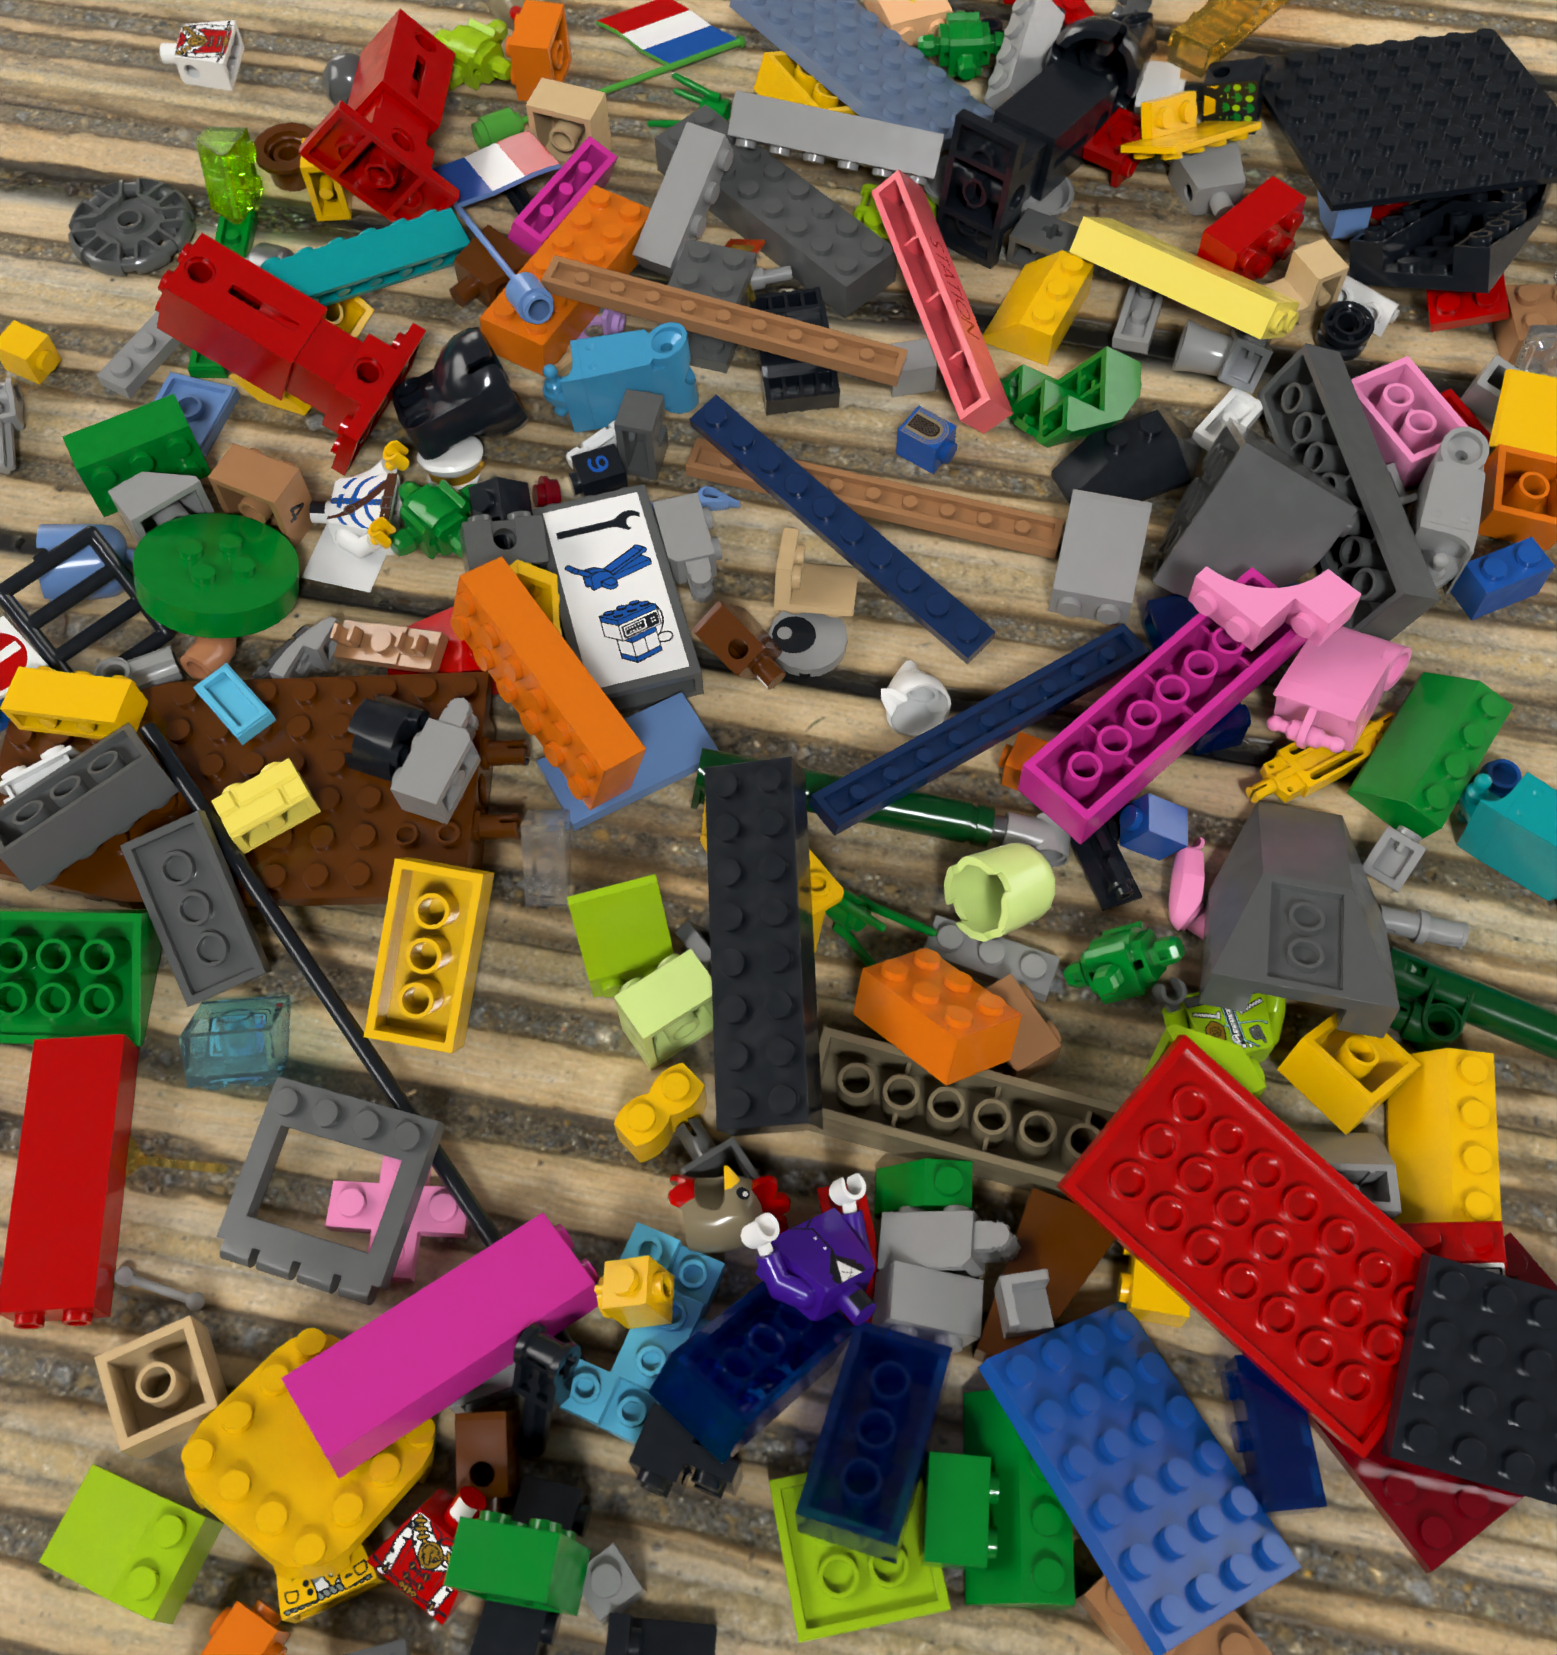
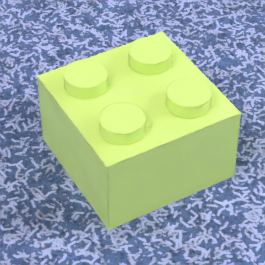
M692 949L681 955L676 953L668 956L658 965L657 970L643 979L637 977L628 981L621 987L619 994L614 996L622 1030L650 1071L713 1031L712 979Z

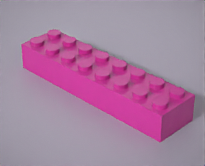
M1253 567L1235 581L1254 587L1278 588ZM1198 613L1024 763L1018 790L1081 845L1305 644L1307 639L1299 636L1290 625L1284 622L1251 651L1241 642L1233 640L1226 630L1210 617Z

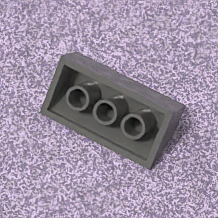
M128 722L0 807V859L31 892L40 885H47L53 882L62 870L77 860H83L91 856L99 845L114 835H120L128 831L136 820L151 810H157L165 806L179 790Z

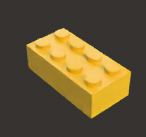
M411 857L395 858L364 1037L446 1053H454L464 1047L495 873Z

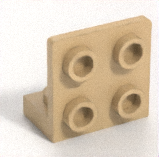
M783 528L776 565L774 610L786 611L791 614H801L803 612L825 614L833 618L853 616L859 571L856 568L805 564V545L798 544L799 529Z

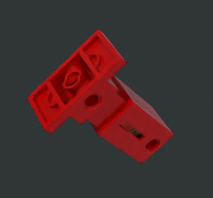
M399 9L361 52L348 104L340 100L303 141L298 154L392 223L402 218L407 219V221L418 218L431 209H436L438 212L450 208L458 200L460 190L431 169L435 151L427 146L426 142L441 125L455 53L402 9Z
M201 233L194 244L188 242L183 247L177 261L179 265L173 272L168 269L160 280L158 290L162 292V295L155 307V311L159 312L157 329L280 401L288 392L324 413L322 425L339 435L331 448V452L336 454L331 468L345 476L393 399L392 393L394 389L404 381L411 370L427 330L413 322L406 335L402 332L397 334L391 346L370 333L362 342L325 320L327 307L204 233Z

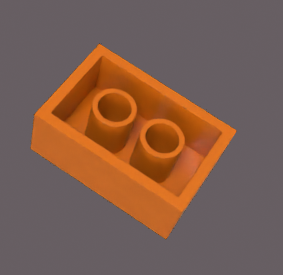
M927 947L862 968L853 1015L946 1086L1011 1060L1022 1014L1006 1004L1003 998L989 992L975 982L970 975L958 970L942 959L940 954Z

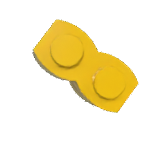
M679 1063L666 1069L655 1079L649 1093L632 1099L618 1113L614 1126L619 1141L639 1163L656 1157L667 1147L674 1132L683 1122L688 1128L690 1126L689 1119L699 1118L707 1105L705 1085L684 1063Z

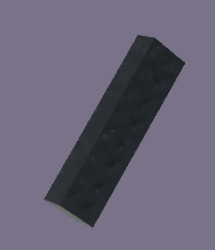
M792 756L705 767L717 1131L731 1136L821 1130L823 1129L805 771Z

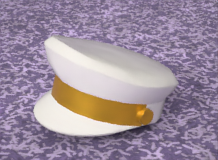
M473 435L451 446L448 451L435 459L424 460L419 452L417 454L418 463L427 471V481L429 484L438 486L443 479L457 492L467 485L477 484L482 468L485 466L484 461H482L483 445Z

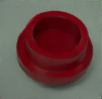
M548 476L539 477L538 484H534L532 487V498L535 507L541 508L548 504L561 503V491L557 479H549Z

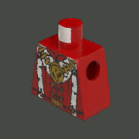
M470 1486L462 1487L455 1498L446 1490L438 1489L369 1557L367 1562L443 1625L467 1596L465 1593L443 1586L460 1517L479 1520L480 1511L484 1510L487 1506L486 1498L479 1490Z

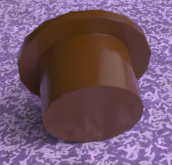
M294 122L277 124L267 128L258 135L252 145V155L257 165L270 173L275 186L281 190L293 192L306 189L300 170L301 156L298 152L302 138L308 137L313 129L305 124Z

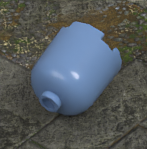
M103 524L39 525L36 548H46L48 552L85 527L95 526L130 572H133L135 549H128L125 537L115 527ZM90 545L39 578L45 599L52 601L104 566V563ZM114 579L84 600L119 596L124 592V589Z

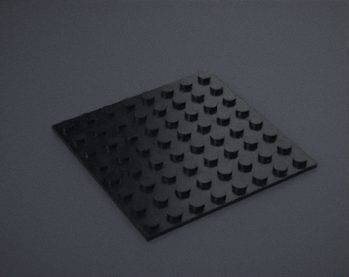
M1482 28L1477 32L1470 33L1450 32L1445 36H1418L1413 40H1386L1380 44H1353L1347 48L1334 49L1326 47L1314 52L1302 53L1293 51L1282 56L1270 57L1260 55L1256 57L1265 58L1263 103L1331 212L1557 183V106L1493 29Z

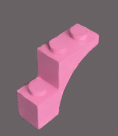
M1205 567L1195 576L1188 601L1194 605L1199 613L1210 617L1224 628L1233 640L1241 642L1253 651L1284 622L1290 625L1299 636L1308 639L1315 646L1319 647L1351 618L1362 594L1329 569L1301 584L1282 588H1263L1232 581L1209 567Z

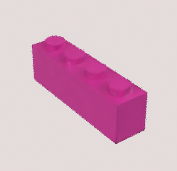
M589 136L515 218L508 239L533 256L593 185L604 188L608 184L618 157Z

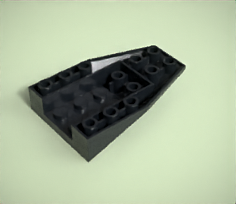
M1552 183L1434 198L1416 205L1400 207L1397 213L1383 217L1382 222L1365 228L1363 233L1350 240L1349 276L1364 285L1489 293L1539 225L1552 191Z

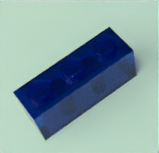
M1235 1355L1225 1364L1226 1371L1221 1372V1386L1225 1400L1227 1402L1232 1401L1236 1421L1231 1423V1437L1235 1451L1243 1454L1246 1473L1242 1474L1241 1477L1247 1484L1248 1490L1255 1496L1262 1507L1263 1513L1267 1514L1268 1517L1314 1513L1328 1507L1307 1412L1244 1355Z

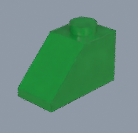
M925 1158L878 1168L876 1171L874 1217H882V1212H898L899 1208L903 1206L920 1208L925 1211H943V1208L949 1205H961L972 1209L973 1161Z

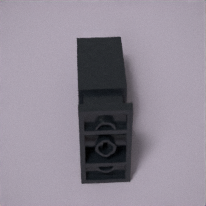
M1058 58L997 108L994 113L993 122L966 109H962L957 113L936 222L946 247L992 269L998 263L1004 234L1020 219L1023 203L1031 196L1042 201L1066 177L1070 176L1086 161V159L1082 158L1083 147L1110 118L1118 85Z

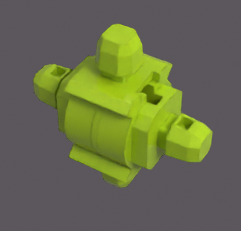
M470 18L468 25H458L453 31L439 29L434 34L438 40L455 53L448 86L449 91L456 89L461 84L478 91L480 84H490L495 78L500 80L510 79L512 63L505 58L500 44L508 33L507 25L504 21L494 19L488 25H484Z

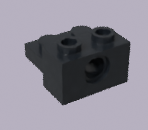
M655 1402L628 1461L637 1475L636 1480L641 1483L640 1487L663 1498H668L670 1490L682 1495L690 1476L692 1477L691 1481L695 1483L694 1488L718 1499L722 1498L724 1492L736 1496L743 1474L740 1463L702 1447L706 1437L701 1432V1422Z

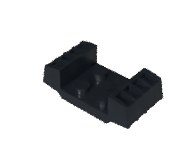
M820 287L748 295L750 308L829 328ZM758 350L766 416L839 407L840 388L837 371Z

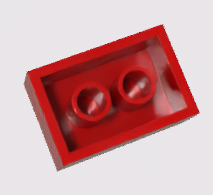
M1271 176L1203 231L1197 256L1252 281L1257 278L1262 279L1269 272L1272 265L1278 260H1285L1295 247L1293 239L1296 230L1304 220L1302 212L1307 197L1275 176Z

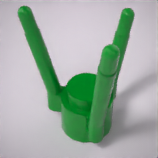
M676 72L672 74L674 80L698 92L703 97L679 88L673 89L675 95L700 104L699 108L706 104L724 119L729 120L732 109V101L730 99L723 98L721 93L711 91ZM649 120L647 125L649 127L670 128L681 120Z
M843 888L842 900L826 910V916L835 922L833 931L848 943L866 967L875 965L876 962L851 931L859 932L867 924L881 932L885 931L886 925L872 916L871 911L928 936H937L936 929L877 904L863 894L857 896L847 888Z

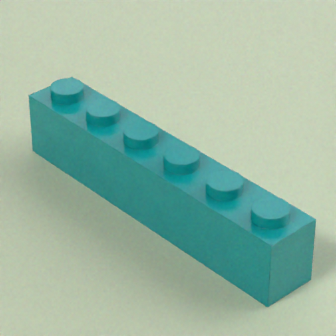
M451 208L438 212L436 209H431L415 219L408 221L405 218L398 219L388 227L378 230L376 228H368L358 236L348 239L338 237L327 245L315 249L305 247L286 258H269L261 264L260 268L326 307L453 266L455 257L470 243V240Z

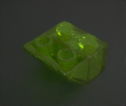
M206 127L197 137L196 145L210 207L231 223L241 224L263 194V181L261 176L257 175L255 167V144L253 141H250L248 128Z

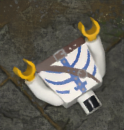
M397 440L390 441L383 450V459L372 469L354 477L338 479L334 484L331 501H311L309 508L311 522L326 523L334 543L357 558H364L373 552L394 556L395 552L390 547L392 543L390 538L400 528L401 515L399 511L401 506H403L398 492L401 483L396 472L397 469L404 471L408 468L409 460L404 455L408 454L409 449Z

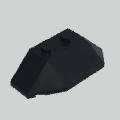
M1157 409L1090 434L1052 470L1051 477L1068 503L1071 502L1073 489L1145 501L1190 484L1202 448L1192 438V433L1183 421Z

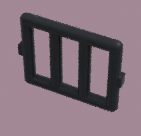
M95 526L85 527L49 552L45 548L32 557V563L0 583V606L50 668L56 671L74 673L67 664L68 660L140 611L154 628L155 632L118 657L126 661L156 651L175 637V630L154 620L141 607L135 594L133 574ZM90 545L104 563V566L29 615L13 595ZM116 579L130 599L58 648H55L40 629Z

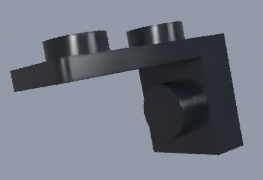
M610 1612L605 1655H715L717 1627L713 1624L635 1618L631 1614Z

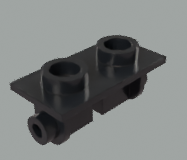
M1103 824L1081 845L1071 837L1070 844L1102 911L1143 897L1116 841L1110 836L1108 825Z

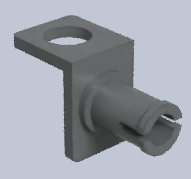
M696 1117L688 1120L694 1136H692L684 1122L677 1128L675 1136L681 1141L693 1160L680 1169L682 1175L696 1178H717L724 1173V1166H729L732 1169L737 1165L745 1177L752 1178L753 1180L760 1177L734 1137L716 1146L704 1128L702 1121Z

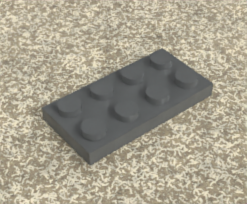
M205 811L193 812L120 845L187 1007L201 1003L272 972Z

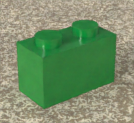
M929 1451L926 1458L921 1566L983 1572L987 1568L988 1559H996L997 1526L989 1525L990 1504H998L1000 1475L999 1472L991 1471V1457Z

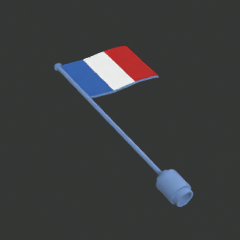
M526 131L502 139L464 158L435 168L432 166L431 169L460 190L459 198L452 207L509 277L510 280L505 290L509 303L524 321L542 324L553 313V298L534 274L529 272L515 274L462 208L463 206L495 196L533 177L562 168L560 163L530 131Z

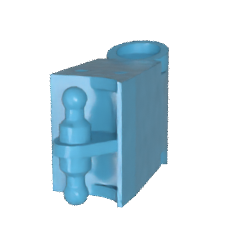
M675 322L661 324L650 333L643 329L570 341L572 369L568 376L560 377L557 375L558 370L553 364H547L543 368V375L546 377L542 389L543 395L551 405L555 406L554 412L559 417H564L569 411L575 433L608 427V424L617 417L626 389L663 395L665 410L671 413L681 414L690 412L699 403L696 378L689 366L691 352L687 332L684 326Z

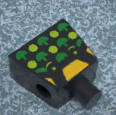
M1265 58L1212 62L1209 64L1204 82H1186L1184 91H1196V104H1202V122L1260 120ZM1256 131L1250 132L1248 134L1255 135Z

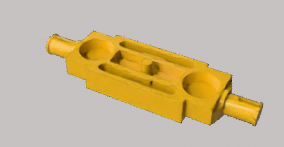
M1388 712L1374 721L1369 719L1352 752L1343 749L1339 753H1333L1328 748L1322 746L1317 749L1309 747L1303 750L1296 747V742L1281 748L1274 759L1263 764L1259 772L1263 780L1246 788L1247 797H1252L1250 801L1257 803L1273 793L1285 804L1300 795L1305 798L1361 768L1395 714ZM1351 759H1354V760H1352V761H1350V762H1348V763H1346V764H1344V765H1342L1341 767L1338 768L1339 765H1341V764H1343V763H1345V762H1347V761H1349V760H1351Z

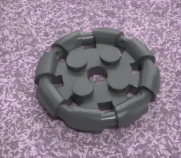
M137 178L136 182L126 183L125 180H120L93 192L94 196L88 201L83 200L77 206L69 222V229L71 230L68 234L69 243L72 251L83 264H90L93 270L102 274L126 277L127 272L137 271L139 275H142L170 263V257L174 253L180 254L186 243L190 242L194 232L192 221L195 217L190 202L179 190H172L169 184L162 181ZM137 196V199H129V197ZM127 223L133 224L131 226H124ZM160 240L164 241L161 245L157 244Z

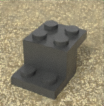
M687 239L668 286L747 306L746 290L757 265V253ZM686 330L691 352L690 366L727 374L738 344Z

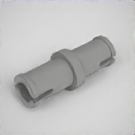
M1381 904L1378 905L1385 921L1387 934L1410 938L1411 943L1422 945L1424 942L1454 947L1458 950H1462L1463 946L1466 945L1469 934V926L1466 922L1432 917L1429 911L1420 909L1413 913L1385 907V905Z

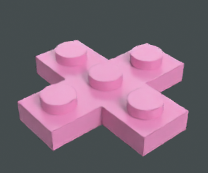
M383 1155L379 1183L333 1181L325 1227L329 1231L371 1233L368 1247L369 1253L402 1160ZM432 1166L391 1280L393 1282L414 1283L421 1236L464 1239L468 1237L470 1222L448 1189L443 1186H429Z

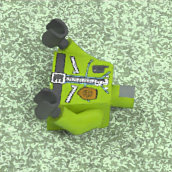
M1170 978L1173 990L1168 997L1166 996L1163 984L1156 983L1152 988L1154 998L1165 1003L1162 1015L1166 1028L1176 1024L1239 1044L1248 1057L1255 1058L1258 1063L1265 1061L1274 1046L1279 1043L1286 1014V998L1253 992L1245 1012L1199 1004L1200 992L1187 994L1186 985L1177 978Z

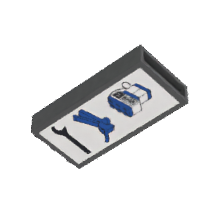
M645 484L623 487L607 493L588 495L580 499L558 504H548L541 508L532 509L533 516L542 515L549 557L546 569L557 574L558 593L560 595L559 619L565 641L618 712L622 714L651 707L680 692H683L686 698L704 694L702 671Z

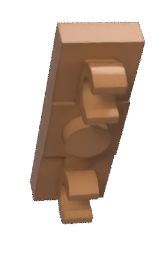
M345 620L343 626L334 623L330 639L337 643L333 657L341 662L425 674L438 673L449 637L442 632Z

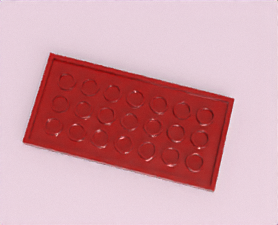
M1178 1035L1056 1187L1355 1456L1365 1459L1386 1431L1422 1253H1429L1188 1036Z

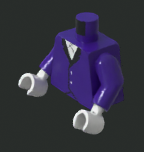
M856 1173L847 1178L848 1190L846 1189L843 1177L835 1180L829 1188L831 1200L835 1204L842 1206V1213L832 1208L780 1234L777 1219L770 1213H764L756 1217L755 1221L745 1225L741 1232L742 1242L751 1249L757 1248L758 1254L755 1257L758 1264L756 1274L765 1282L770 1296L773 1299L797 1308L812 1321H820L841 1310L855 1326H858L871 1317L877 1306L865 1293L875 1270V1263L868 1242L863 1211L857 1210L856 1200L862 1198L866 1192V1183L863 1177Z

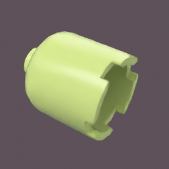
M1010 843L962 857L957 864L948 868L944 881L945 902L947 905H954L955 911L961 919L956 925L970 938L982 942L1004 936L1038 920L1051 908L1056 892L1055 876L1047 859L1035 848L1022 843Z

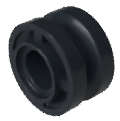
M1340 301L1332 304L1325 311L1316 330V345L1340 352L1343 361L1357 358L1363 352L1374 331L1373 316L1366 307L1353 301Z

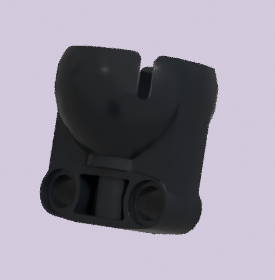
M1138 12L1116 16H1089L1062 27L1046 58V68L1060 58L1118 85L1110 114L1111 117L1119 107L1122 109L1126 108L1130 104L1131 99L1136 96L1151 55L1158 49L1153 13ZM1103 41H1106L1108 43L1112 41L1113 44H1106Z
M480 327L467 328L454 335L441 349L434 369L419 377L403 381L392 393L393 405L398 420L424 460L440 457L451 446L472 435L487 438L510 435L521 429L530 420L519 396L509 386L510 379Z

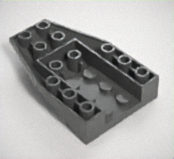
M1258 801L1255 804L1207 894L1199 1004L1245 1012L1251 996L1255 992L1337 1008V1030L1384 1038L1400 1009L1387 930L1342 815Z

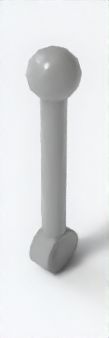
M127 1266L120 1267L115 1272L114 1280L122 1287L135 1285L186 1303L187 1308L191 1311H198L205 1304V1298L200 1292L188 1294L137 1276L135 1271Z

